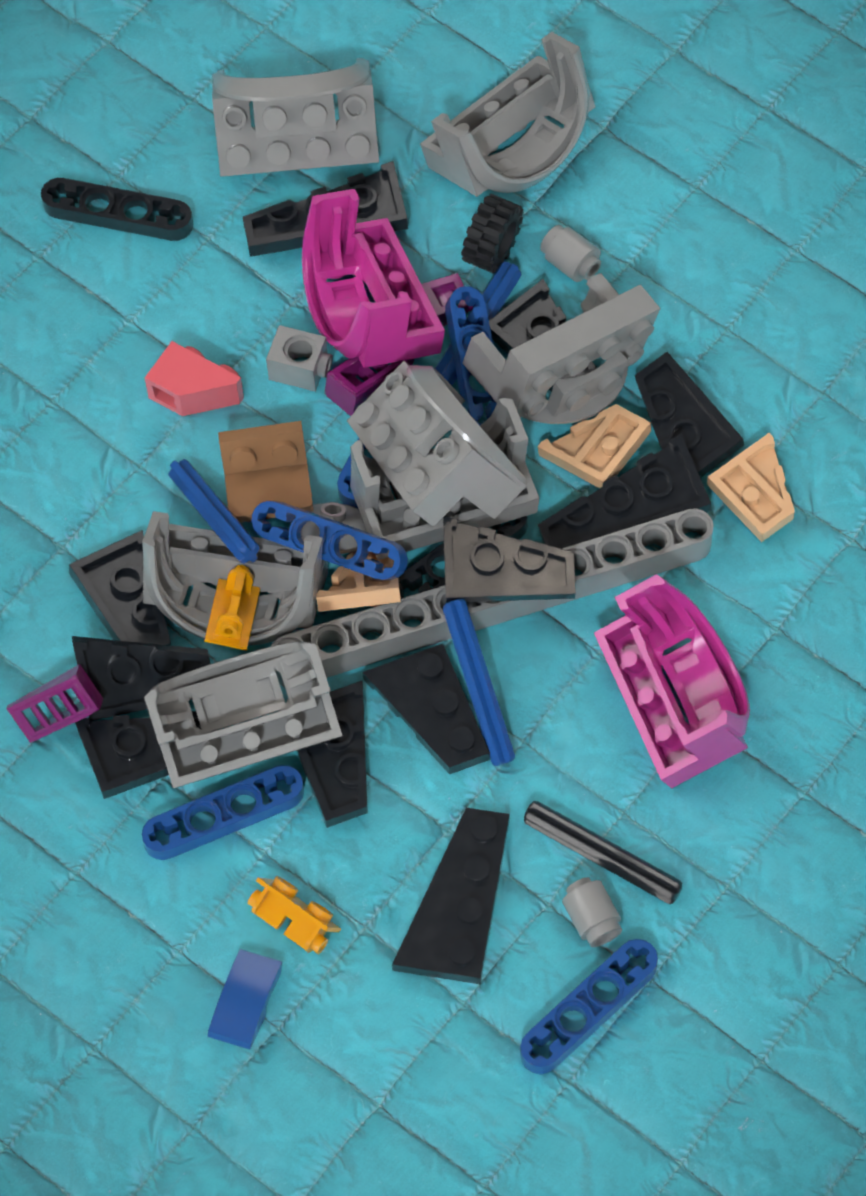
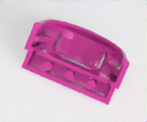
M355 189L312 196L303 237L302 272L308 307L321 336H325L326 341L345 357L350 359L359 357L363 368L441 354L445 330L388 218L356 223L360 198ZM348 274H352V275H355V276H356V277L351 278V279H345V280L334 281V282H326L328 278H330V279H340V278H342L344 275H348ZM363 281L367 284L375 303L369 302Z
M657 574L615 597L617 604L626 615L594 632V635L660 779L670 788H674L747 749L748 746L743 736L746 733L749 720L750 704L745 686L728 650L700 609L681 590ZM686 638L692 639L682 647L662 656L664 650ZM662 666L665 672L667 673L679 697V700L683 706L689 724L685 721L682 715V712L676 702V699L663 674Z

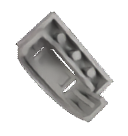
M550 32L541 39L547 60L539 55L451 121L449 116L444 113L432 120L435 133L420 143L428 168L476 197L488 189L500 193L522 191L547 178L564 162L573 150L583 131L588 113L595 108L580 47ZM545 116L556 119L564 125V128L548 121ZM535 120L529 130L516 143L499 153L489 155L496 151L500 144L515 133L524 130L529 122Z
M357 58L356 62L348 67L294 76L244 78L228 76L224 70H219L212 75V102L220 177L379 162L373 84L369 60ZM333 94H336L338 99V120H335ZM251 101H253L255 127H251L249 108Z
M599 273L589 278L586 283L589 291L580 305L584 312L581 315L511 349L506 360L484 332H481L471 337L462 364L496 403L501 398L513 399L520 418L523 417L531 421L547 424H567L595 416L617 398L625 383L628 366L634 364L642 357L647 338L654 331L653 325L660 307L641 284L619 295L602 273ZM599 357L606 360L597 369L585 375L560 379L566 374H569L571 377L578 375L586 369L590 362ZM553 386L549 400L545 398L547 391Z
M403 361L394 372L386 377L384 382L371 396L358 406L347 422L360 440H362V443L410 509L433 527L463 496L491 518L495 519L526 488V477L462 406L465 402L463 397L433 366L409 365ZM452 430L448 438L439 441L448 431ZM437 443V445L434 448L433 454H429L431 448Z
M501 398L498 400L492 415L480 427L526 477L527 486L495 519L491 518L464 496L445 515L446 517L457 519L458 523L479 529L480 526L485 528L537 513L539 496L525 463L528 437L513 399ZM357 440L350 446V488L366 531L400 544L406 552L444 541L443 518L433 527L415 514L376 460L364 455L362 440ZM434 448L429 451V454H433ZM388 553L375 554L377 560L388 557Z
M153 511L142 541L143 603L156 605L177 626L205 639L216 589L203 583L208 582L217 586L219 579L227 580L228 573L238 565H244L250 569L253 575L252 586L260 587V593H270L258 597L248 646L273 642L284 635L290 634L297 627L306 629L313 626L318 609L316 594L319 590L324 589L328 575V561L322 560L323 537L307 535L304 539V553L264 538L252 537L260 547L256 554L258 559L253 563L248 561L242 564L213 530L169 524L168 513ZM194 585L186 607L183 602L188 587Z
M294 641L222 660L165 680L155 685L144 697L174 789L342 737L329 694L330 687L317 646L309 642ZM276 671L281 673L284 686L288 695V700L286 704L276 675ZM191 696L201 725V729L196 727L193 714L189 705V700Z

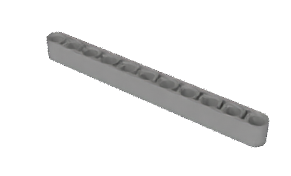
M687 509L563 548L564 550L574 552L575 569L583 572V574L575 576V599L466 602L475 631L697 562L705 558L710 552L714 527L713 520L703 510ZM688 532H697L700 535H702V537L693 539L687 537L685 534ZM649 544H656L662 547L663 549L659 551H650L646 549L645 546ZM614 556L622 559L623 561L617 564L608 563L604 559ZM445 585L402 598L401 602L383 604L284 635L276 639L271 647L294 641L316 644L326 678L452 639L443 612V606L446 604ZM410 619L422 622L417 627H407L403 624ZM368 632L381 634L375 640H367L362 637ZM333 644L340 647L334 653L322 651V648L327 645ZM276 671L279 684L285 687L281 673Z

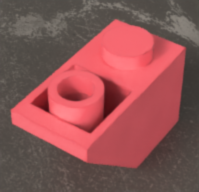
M171 341L145 376L148 398L181 416L237 405L244 399L241 377L233 368L225 364L217 365L207 360L197 349L191 346L183 347Z

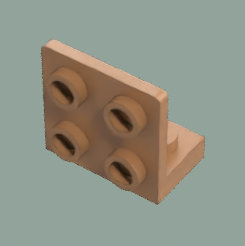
M301 421L218 432L228 509L239 522H251L254 509L265 501L284 502L309 512L314 511ZM275 513L267 514L266 519L276 518Z

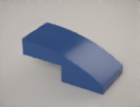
M242 949L239 950L208 1029V1037L249 1050L251 1049L265 1019L266 1005L281 975L282 961Z

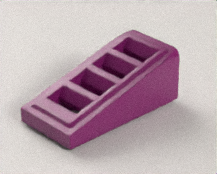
M359 357L348 359L327 373L325 394L351 416L358 406L364 403L384 382L386 377L394 372L403 361L393 362L391 365L372 366L378 372L376 374L369 367L363 368ZM414 359L404 360L409 365L414 363ZM356 376H359L364 382L362 383Z
M78 664L7 705L6 709L31 743L98 711L101 708L103 697L81 665ZM71 688L80 702L75 704L66 690ZM58 695L67 709L62 712L53 700V696ZM43 701L54 717L48 719L38 703ZM30 708L41 724L34 728L23 710Z

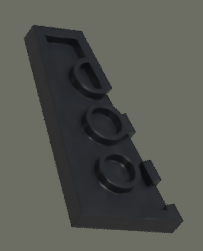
M391 161L380 165V172L366 177L363 173L348 177L347 184L329 191L325 186L310 192L311 195L302 201L295 203L289 199L243 216L250 257L302 248L312 196L355 189L360 198L356 223L388 218L394 232L408 229L407 215L394 162Z
M679 434L671 439L669 445L656 454L649 453L638 460L637 466L619 477L617 475L602 483L603 487L590 496L580 497L539 523L538 529L544 544L563 549L687 509H699L707 513L712 511V507L682 434Z
M473 808L465 809L392 963L393 971L481 985L510 814Z

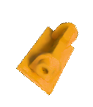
M238 565L228 573L227 580H218L204 642L247 651L260 587L252 586L253 575L248 567Z
M276 876L274 880L257 878L256 882L265 888L262 892L258 889L255 890L248 899L247 904L252 907V913L275 929H280L286 918H290L292 922L284 932V935L302 947L306 952L314 951L320 954L328 943V939L324 937L327 931L340 932L341 928L330 921L333 914L314 901L307 905L295 896L298 889L279 876Z

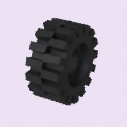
M494 194L486 196L484 202L478 206L477 214L474 213L471 219L473 221L471 227L468 226L466 233L468 235L462 245L465 247L461 251L462 260L492 274L495 273L500 264L504 262V259H508L510 249L516 243L515 237L519 235L521 229L519 225L523 221L522 214L524 212L522 206Z

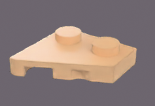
M615 404L599 412L595 418L583 420L571 426L570 434L552 443L548 439L542 441L537 446L538 454L601 489L603 487L602 483L619 474L650 434L651 422Z
M770 433L766 434L707 478L708 487L761 543L792 521L795 513L791 496L785 487L786 479L782 465L779 466L774 449L775 441Z
M357 551L351 552L346 559H351ZM369 551L366 559L377 560L375 553ZM389 557L377 560L384 564V568L393 567L394 560ZM342 566L338 567L331 575L332 586L328 591L319 590L316 594L319 612L364 606L377 607L383 604L401 602L399 577L392 580L375 579Z

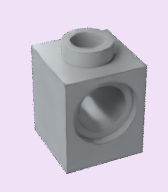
M279 325L266 358L269 380L316 392L321 377L327 378V373L330 372L332 365V354L327 352L326 337ZM299 357L309 358L302 362L294 361Z

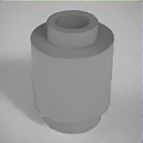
M556 225L545 235L541 242L540 250L545 254V259L574 282H580L583 279L589 280V278L597 273L601 266V260H599L600 249L571 227L564 228L561 225Z
M586 877L575 881L567 887V895L563 898L562 903L582 940H587L591 947H598L612 941L621 934L622 928L619 924L621 917L600 880L591 881L590 878Z

